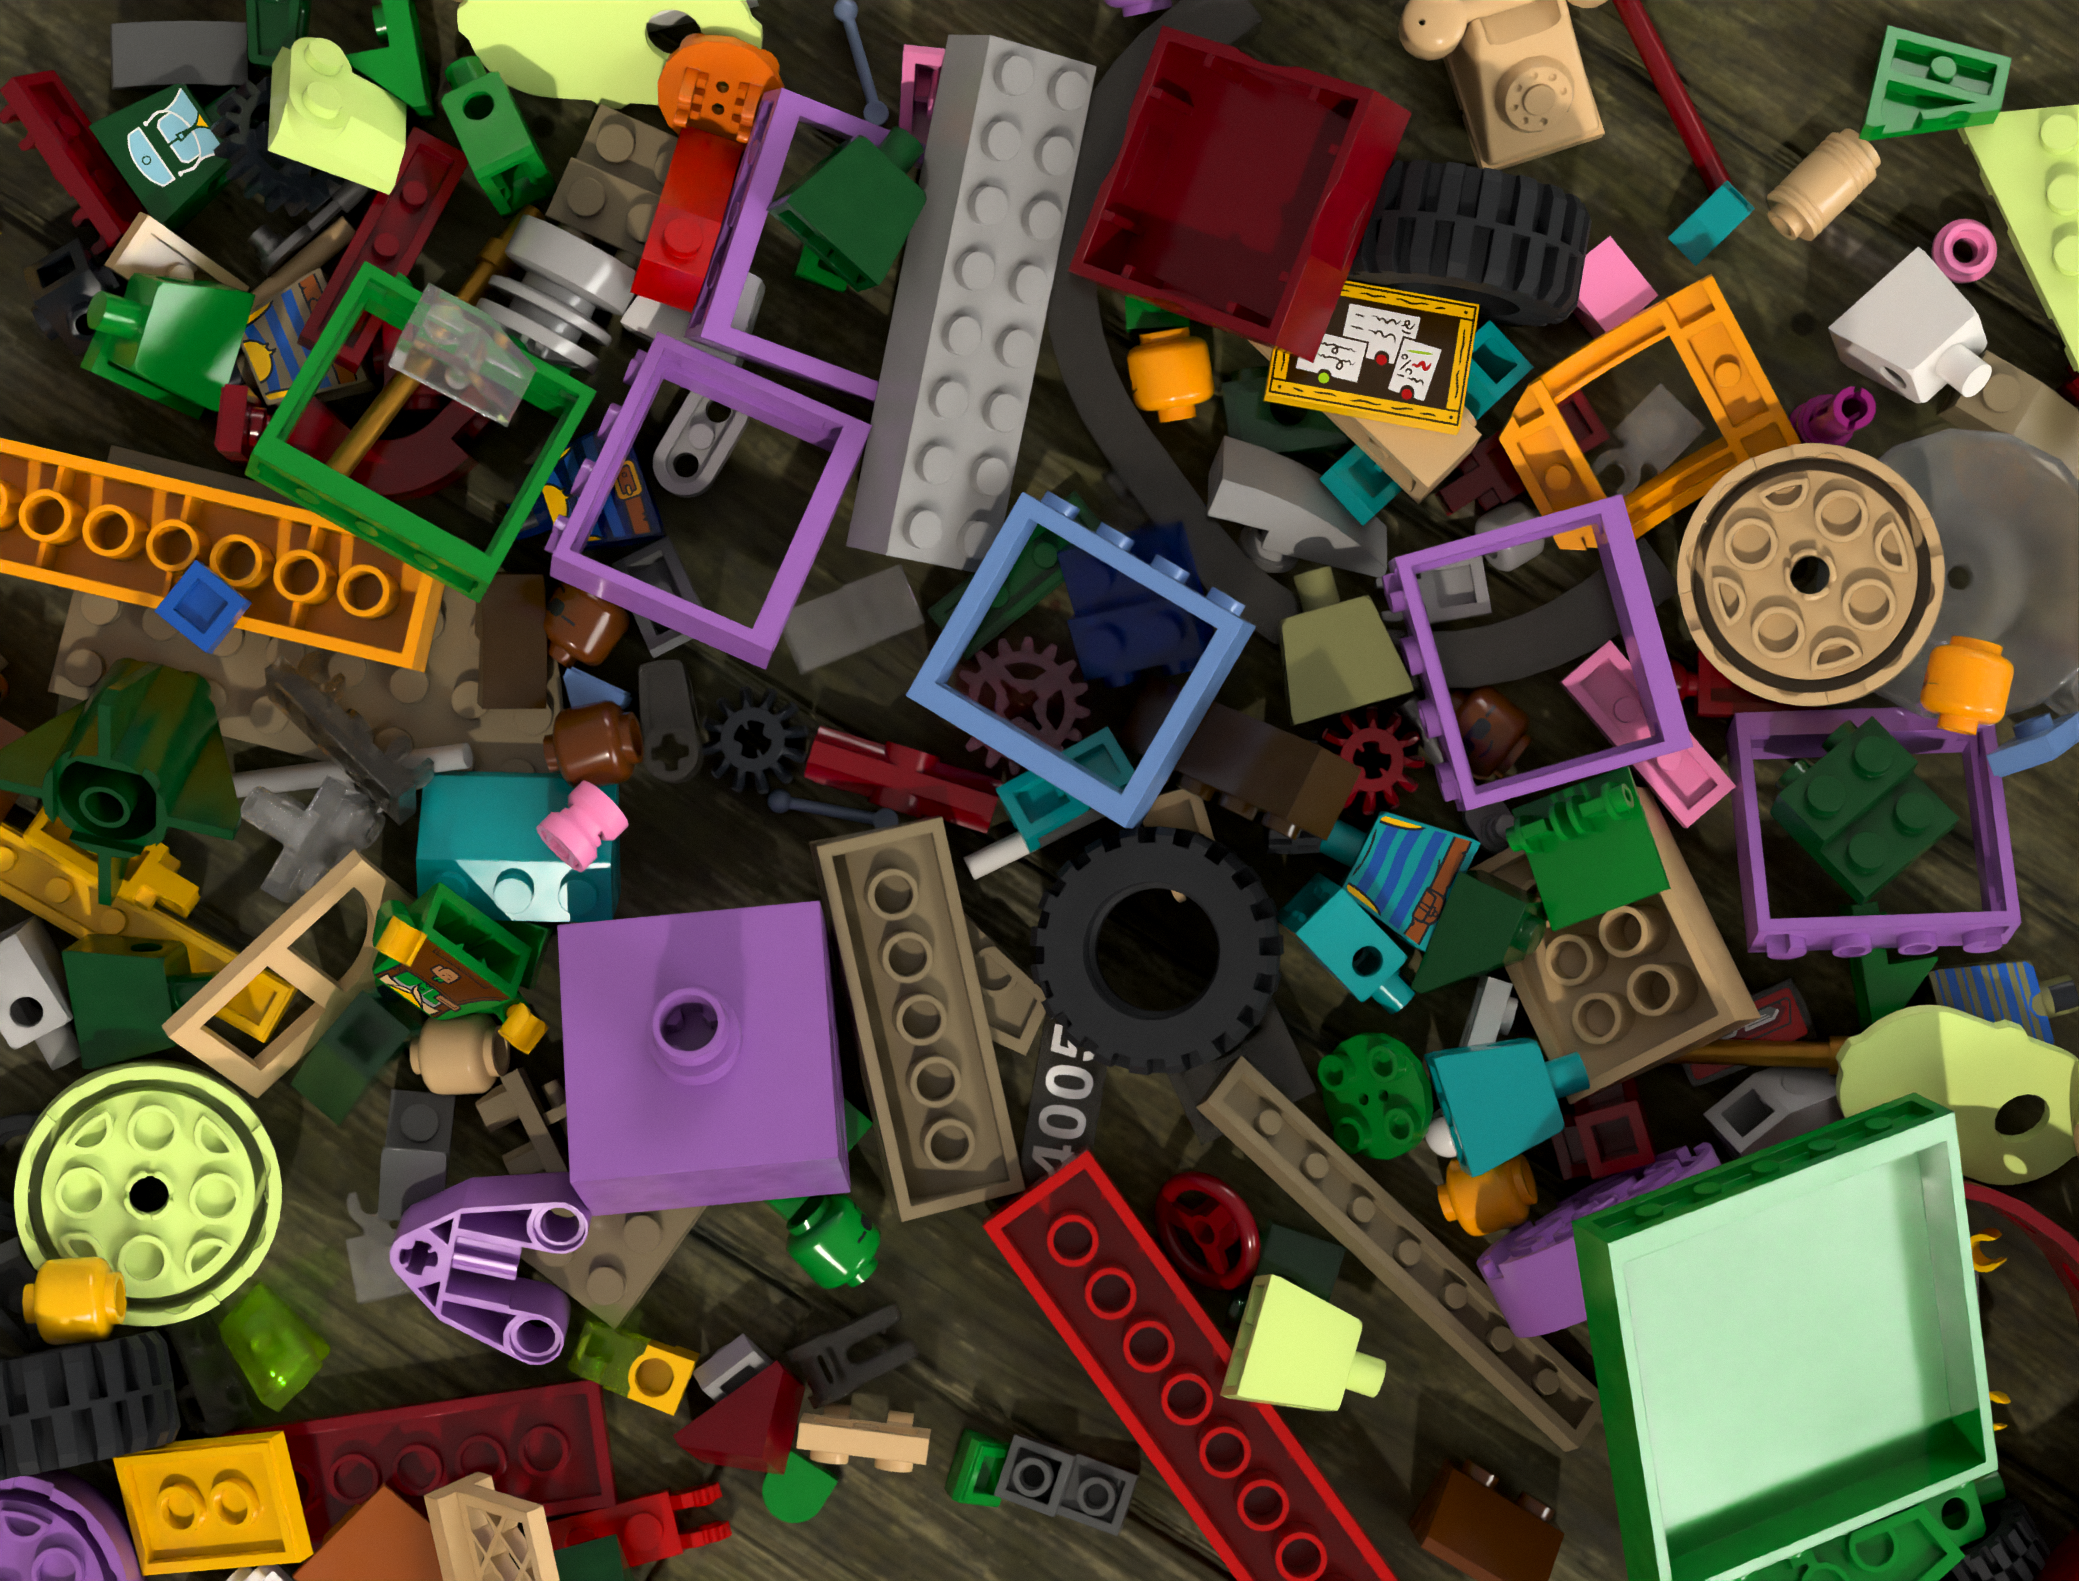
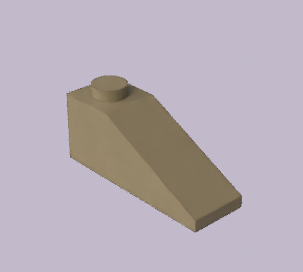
M1988 350L1979 354L1978 357L1989 364L1992 369L1991 376L1986 385L1971 397L1963 396L1952 387L1937 416L2079 497V410L2040 380Z

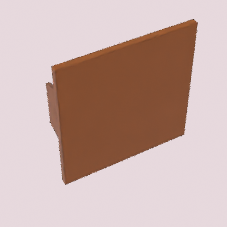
M385 1483L362 1505L356 1503L324 1535L322 1545L292 1574V1578L296 1581H443L430 1521Z

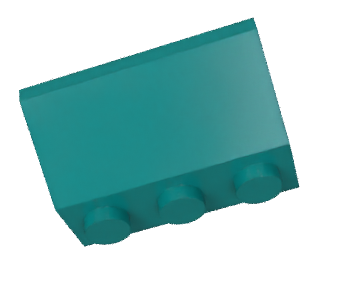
M444 771L424 774L416 853L417 895L419 898L434 884L441 882L492 920L543 922L613 920L621 894L620 835L613 841L601 840V845L597 848V858L581 873L568 866L551 851L541 839L536 829L551 812H561L564 808L569 809L568 795L574 788L566 783L561 773ZM619 784L598 787L619 807Z

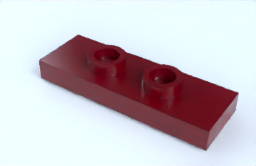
M225 384V387H221L215 447L236 467L247 468L250 455L273 416L267 414V407L248 386Z

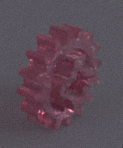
M1025 636L1021 651L1012 652L1010 645L1004 638L999 640L998 643L1000 656L991 659L988 654L981 650L975 653L978 663L982 667L977 674L961 670L959 677L970 686L969 692L963 693L964 695L978 702L981 690L987 681L996 693L994 713L1057 751H1064L1061 743L1065 738L1074 742L1082 740L1083 735L1072 724L1074 719L1090 717V709L1076 705L1075 701L1076 697L1083 695L1089 690L1087 683L1071 684L1068 679L1077 667L1074 660L1068 661L1060 667L1053 662L1057 652L1056 645L1051 643L1044 650L1043 654L1040 655L1034 653L1032 637ZM1013 664H1030L1046 672L1035 680L1015 679L1005 667ZM1002 682H1005L1012 691L1016 690L1021 696L1028 695L1030 692L1037 696L1038 700L1032 708L1036 715L1035 720L1042 727V730L1038 731L1031 722L1027 723L1020 716L1012 721L1006 718L1004 713L1010 708V703L1006 697L1007 692L1001 686ZM1061 690L1064 697L1065 710L1061 725L1056 731L1046 719L1047 702ZM975 737L968 741L965 747L969 752L978 750L982 746L989 750L985 766L993 768L1002 757L1009 759L1010 774L1018 775L1021 768L1020 764Z

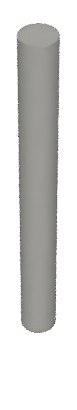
M459 743L231 773L237 798L467 769L472 766L473 755L468 743Z

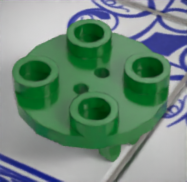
M1364 1032L1339 1043L1332 1054L1323 1057L1319 1062L1318 1077L1322 1084L1324 1107L1334 1128V1139L1344 1152L1348 1154L1361 1153L1368 1158L1390 1160L1415 1149L1428 1133L1433 1114L1431 1084L1422 1063L1412 1053L1410 1046H1406L1385 1033Z

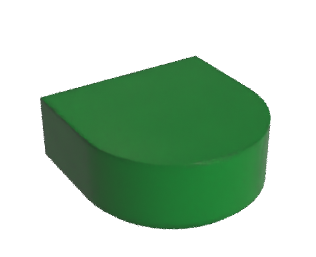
M791 1447L784 1475L766 1474L762 1487L763 1500L770 1513L779 1520L788 1523L804 1522L819 1512L836 1486L839 1477Z

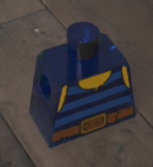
M599 428L566 446L517 535L518 541L552 530L559 514L570 518L579 497L571 494L578 471L586 458L596 462L605 444V441L597 438ZM634 441L583 552L653 542L667 536L636 441ZM512 503L506 504L507 511L509 510Z

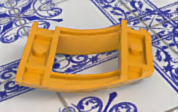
M1712 274L1620 323L1578 349L1528 384L1498 437L1541 516L1607 498L1557 404L1601 374L1667 336H1670L1723 437L1690 454L1623 497L1635 540L1682 508L1706 495L1725 474L1744 461L1772 450L1801 444ZM1591 525L1553 536L1559 549L1587 550V548H1598Z

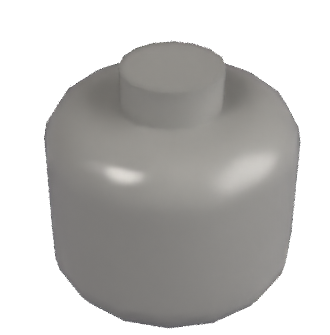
M1509 500L1477 519L1474 532L1477 535L1541 517V514L1534 508L1530 509L1521 501ZM1545 538L1483 556L1496 569L1509 572L1539 555L1544 549Z

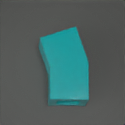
M1727 180L1668 239L1696 266L1755 208Z

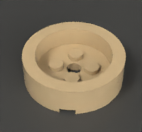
M1803 443L1772 450L1744 461L1725 474L1708 491L1692 514L1682 539L1677 564V586L1683 614L1690 633L1699 649L1719 672L1746 691L1762 698L1795 706L1818 707L1845 703L1866 696L1892 681L1912 663L1923 649L1936 625L1945 589V565L1940 537L1933 518L1917 492L1903 477L1889 466L1860 451L1824 443ZM1814 556L1820 558L1829 567V582L1818 593H1801L1792 583L1791 572L1793 566L1804 557Z

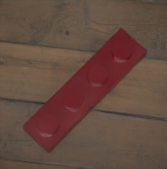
M415 126L413 127L406 140V147L394 188L389 195L378 191L302 329L297 344L312 351L364 261L393 277L399 271L408 278L468 167L469 162L464 152ZM364 310L333 363L356 374L384 321Z

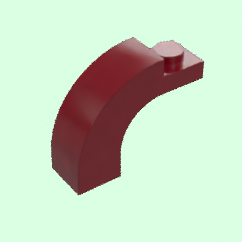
M476 375L420 431L400 439L377 440L348 478L390 501L423 497L453 484L478 464L461 445L468 437L474 442L478 441L492 429L501 416L496 409L502 404L504 399L486 381ZM314 396L286 443L326 464L352 428L327 403Z

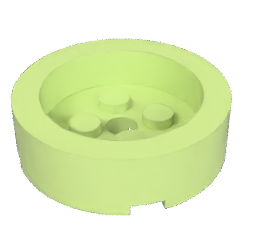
M138 1059L108 1065L83 1076L61 1091L37 1118L26 1138L18 1162L14 1188L16 1226L21 1243L33 1267L38 1271L44 1262L51 1259L104 1258L109 1263L113 1272H121L124 1277L127 1304L125 1320L121 1325L130 1326L173 1324L196 1317L219 1305L220 1301L234 1292L260 1266L275 1236L282 1204V1183L276 1153L263 1123L249 1103L234 1088L211 1073L192 1065L162 1059ZM147 1176H154V1178L164 1182L169 1193L166 1203L154 1212L138 1210L133 1206L129 1198V1192L133 1184Z

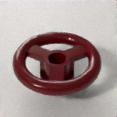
M1185 1171L1169 1178L1158 1192L1154 1211L1156 1230L1169 1258L1188 1278L1207 1288L1230 1290L1246 1283L1257 1269L1261 1250L1258 1227L1247 1203L1227 1183L1204 1172ZM1188 1190L1201 1191L1211 1196L1194 1210L1176 1201L1181 1193ZM1175 1225L1189 1232L1194 1242L1202 1248L1207 1266L1195 1259L1186 1249L1177 1233ZM1238 1240H1241L1240 1259L1237 1265L1230 1269L1224 1250Z

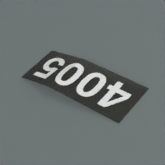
M1047 1013L1045 1014L1019 1163L1025 1188L1086 1144L1093 1152L1107 1072L1106 1065L1093 1060L1094 1054L1082 1046L1076 1048L1063 1036V1033L1066 1031L1056 1018L1050 1019Z

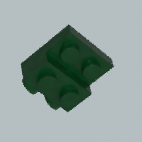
M1873 716L1859 727L1851 720L1840 725L1822 744V748L1827 754L1813 766H1810L1804 759L1792 765L1775 783V787L1780 793L1777 795L1769 813L1860 906L1866 903L1952 830L1959 820V817L1913 772L1918 761Z

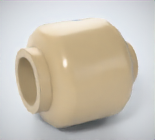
M470 1013L444 1021L429 1017L421 1029L420 1036H415L411 1041L410 1063L414 1073L421 1074L428 1089L435 1094L443 1096L483 1094L496 1085L499 1077L507 1073L510 1063V1043L498 1033L501 1026L497 1025L488 1013Z

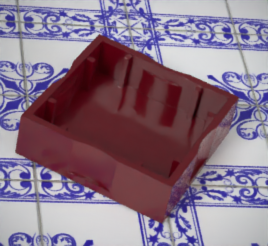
M1162 25L1129 111L1127 128L1121 149L1114 165L1100 186L1068 271L1116 293L1314 363L1369 223L1386 171L1392 164L1411 112L1376 90L1298 66L1286 67L1266 64L1236 47Z

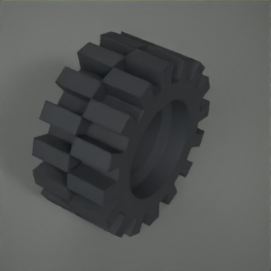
M2005 1497L2004 1501L1981 1508L1986 1524V1533L1983 1537L1960 1546V1550L1966 1557L1939 1580L2032 1581L2034 1576L2031 1572L2041 1571L2046 1565L2044 1559L2050 1556L2049 1545L2021 1501L2016 1498L2011 1500L2010 1497Z

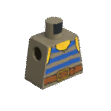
M321 268L315 269L251 310L241 342L243 352L237 355L229 384L248 386L251 390L259 388L267 406L275 411L278 409L311 353L310 350L297 344V341L331 278L330 275ZM364 357L356 374L333 363L314 396L327 402L377 389L378 385L366 357Z

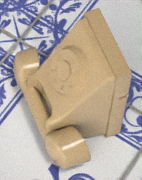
M1410 0L1406 4L1398 26L1399 39L1405 50L1415 58L1427 61L1443 58L1459 110H1463L1462 119L1478 168L1484 169L1486 167L1502 170L1599 139L1605 134L1585 73L1566 0ZM1608 0L1567 1L1581 8H1595Z

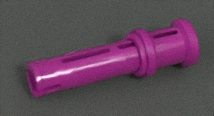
M1850 386L1841 390L1837 395H1818L1796 407L1788 419L1801 444L1824 443L1844 446L1852 438L1855 430L1867 426L1873 420L1876 413V402L1872 394L1864 388L1854 392L1855 386Z

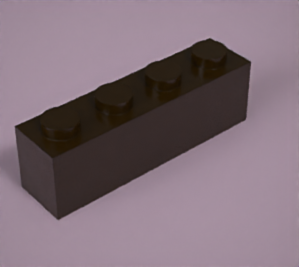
M1149 675L1117 740L1120 746L1139 755L1134 764L1136 768L1183 689L1153 675ZM1213 701L1166 783H1169L1174 772L1179 775L1175 785L1209 802L1215 791L1221 793L1218 805L1253 821L1259 810L1265 813L1261 821L1262 825L1292 840L1297 841L1303 830L1327 841L1362 769L1317 744Z

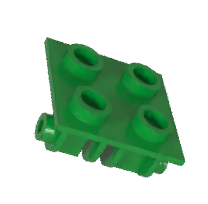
M1629 765L1512 809L1514 825L1506 828V838L1514 852L1521 850L1526 852L1552 931H1557L1671 889Z

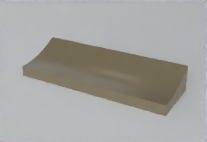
M936 815L873 830L809 841L892 1211L901 1222L1025 1191L942 816Z

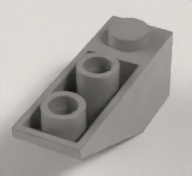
M1776 1066L1752 1074L1703 1114L1726 1152L1734 1160L1845 1118L1836 1098L1837 1075H1829V1068Z

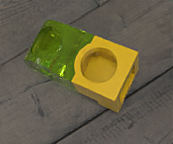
M587 1318L567 1367L577 1375L603 1385L604 1389L674 1416L680 1407L700 1353L677 1345L673 1347L623 1327L613 1329L602 1320Z

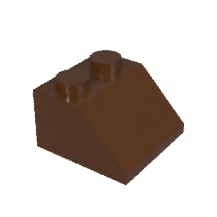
M1446 1458L1408 1522L1420 1547L1477 1581H1548L1565 1534L1558 1524L1551 1520L1556 1510L1522 1490L1518 1499L1496 1487L1500 1477L1472 1459L1467 1458L1461 1467Z

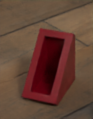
M776 1360L679 1430L673 1437L678 1446L702 1463L784 1475L805 1386L798 1376Z

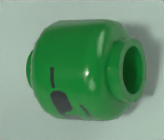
M835 1194L828 1197L826 1195L810 1197L786 1224V1229L790 1232L786 1243L788 1254L816 1284L824 1289L836 1288L845 1283L849 1287H856L864 1282L878 1265V1260L874 1256L880 1246L881 1232L853 1200L844 1194Z

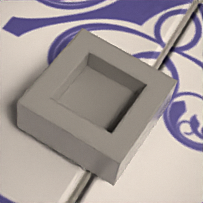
M742 1333L731 1343L718 1349L709 1360L692 1373L701 1389L718 1403L774 1362Z

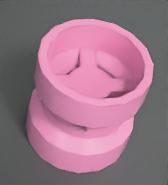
M584 780L568 795L569 809L564 808L561 812H551L536 827L537 833L550 850L568 866L581 873L597 858V848L601 845V840L613 841L629 826L628 820L619 807L598 787Z

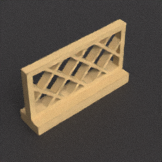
M482 1472L473 1473L424 1495L443 1581H560L543 1505L495 1491L492 1475ZM519 1522L523 1525L525 1537L517 1527ZM509 1553L511 1554V1556L513 1557V1559L515 1560L520 1569H518L514 1561L511 1559Z

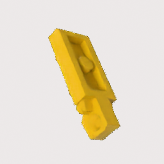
M43 806L23 833L24 842L98 885V854L80 848L70 841L69 837L73 830L64 825L59 817H57L53 824L45 814ZM161 842L157 846L156 843L146 846L141 855L130 858L117 897L134 906L136 904L146 911H150L155 902H158L161 906L185 919L200 900L198 894L199 887L176 874L181 866V862L170 855L169 847Z

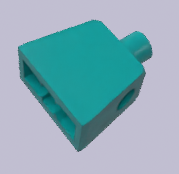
M1529 1038L1510 1039L1432 1051L1424 1054L1461 1171L1471 1177L1482 1175L1561 1132L1565 1128V1123L1557 1099L1590 1088L1588 1075L1578 1052L1544 1062L1537 1041Z

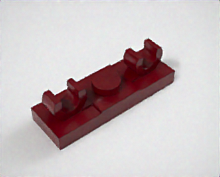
M54 70L12 77L0 89V92L9 103L0 113L1 122L8 124L21 121L28 130L26 137L20 141L18 146L22 151L37 148L49 165L54 178L63 185L70 197L74 196L81 206L72 218L75 228L91 224L95 226L100 234V239L90 248L93 254L98 255L114 251L138 213L142 212L149 216L150 214L89 128L91 122Z

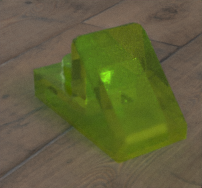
M260 1282L217 1326L218 1331L260 1401L278 1413L323 1367L321 1361L331 1350L327 1342L263 1282Z

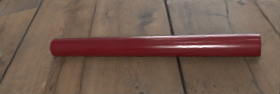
M1612 0L1710 196L1727 180L1734 186L1641 0Z

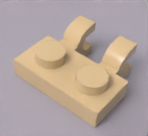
M826 1402L823 1415L803 1413L799 1422L796 1448L810 1450V1459L813 1461L828 1464H847L849 1455L875 1458V1468L903 1473L912 1472L913 1463L926 1465L931 1429L913 1427L914 1413L889 1410L887 1423L850 1419L851 1405Z

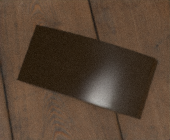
M497 572L480 603L476 602L475 636L480 640L477 703L482 709H546L547 634L543 627L546 617L544 576L541 572Z

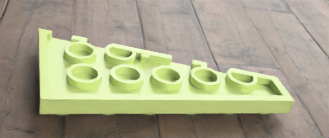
M2079 104L1999 112L1994 124L1958 128L1957 130L1964 144H1968L1980 168L1979 176L1988 194L1993 195L2008 226L2007 234L2048 318L2053 319L2066 346L2064 351L2073 370L2079 373Z

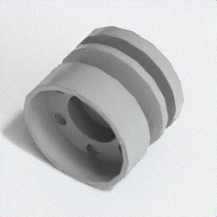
M523 214L504 251L515 264L526 271L522 282L492 274L488 284L512 301L509 307L506 308L480 297L473 312L486 321L496 332H504L519 339L527 347L528 353L551 366L553 364H560L594 376L601 363L600 359L577 344L580 338L583 337L598 345L609 347L612 337L605 329L592 321L591 317L595 309L614 315H624L636 295L630 293L636 271L615 257L569 232L533 216Z

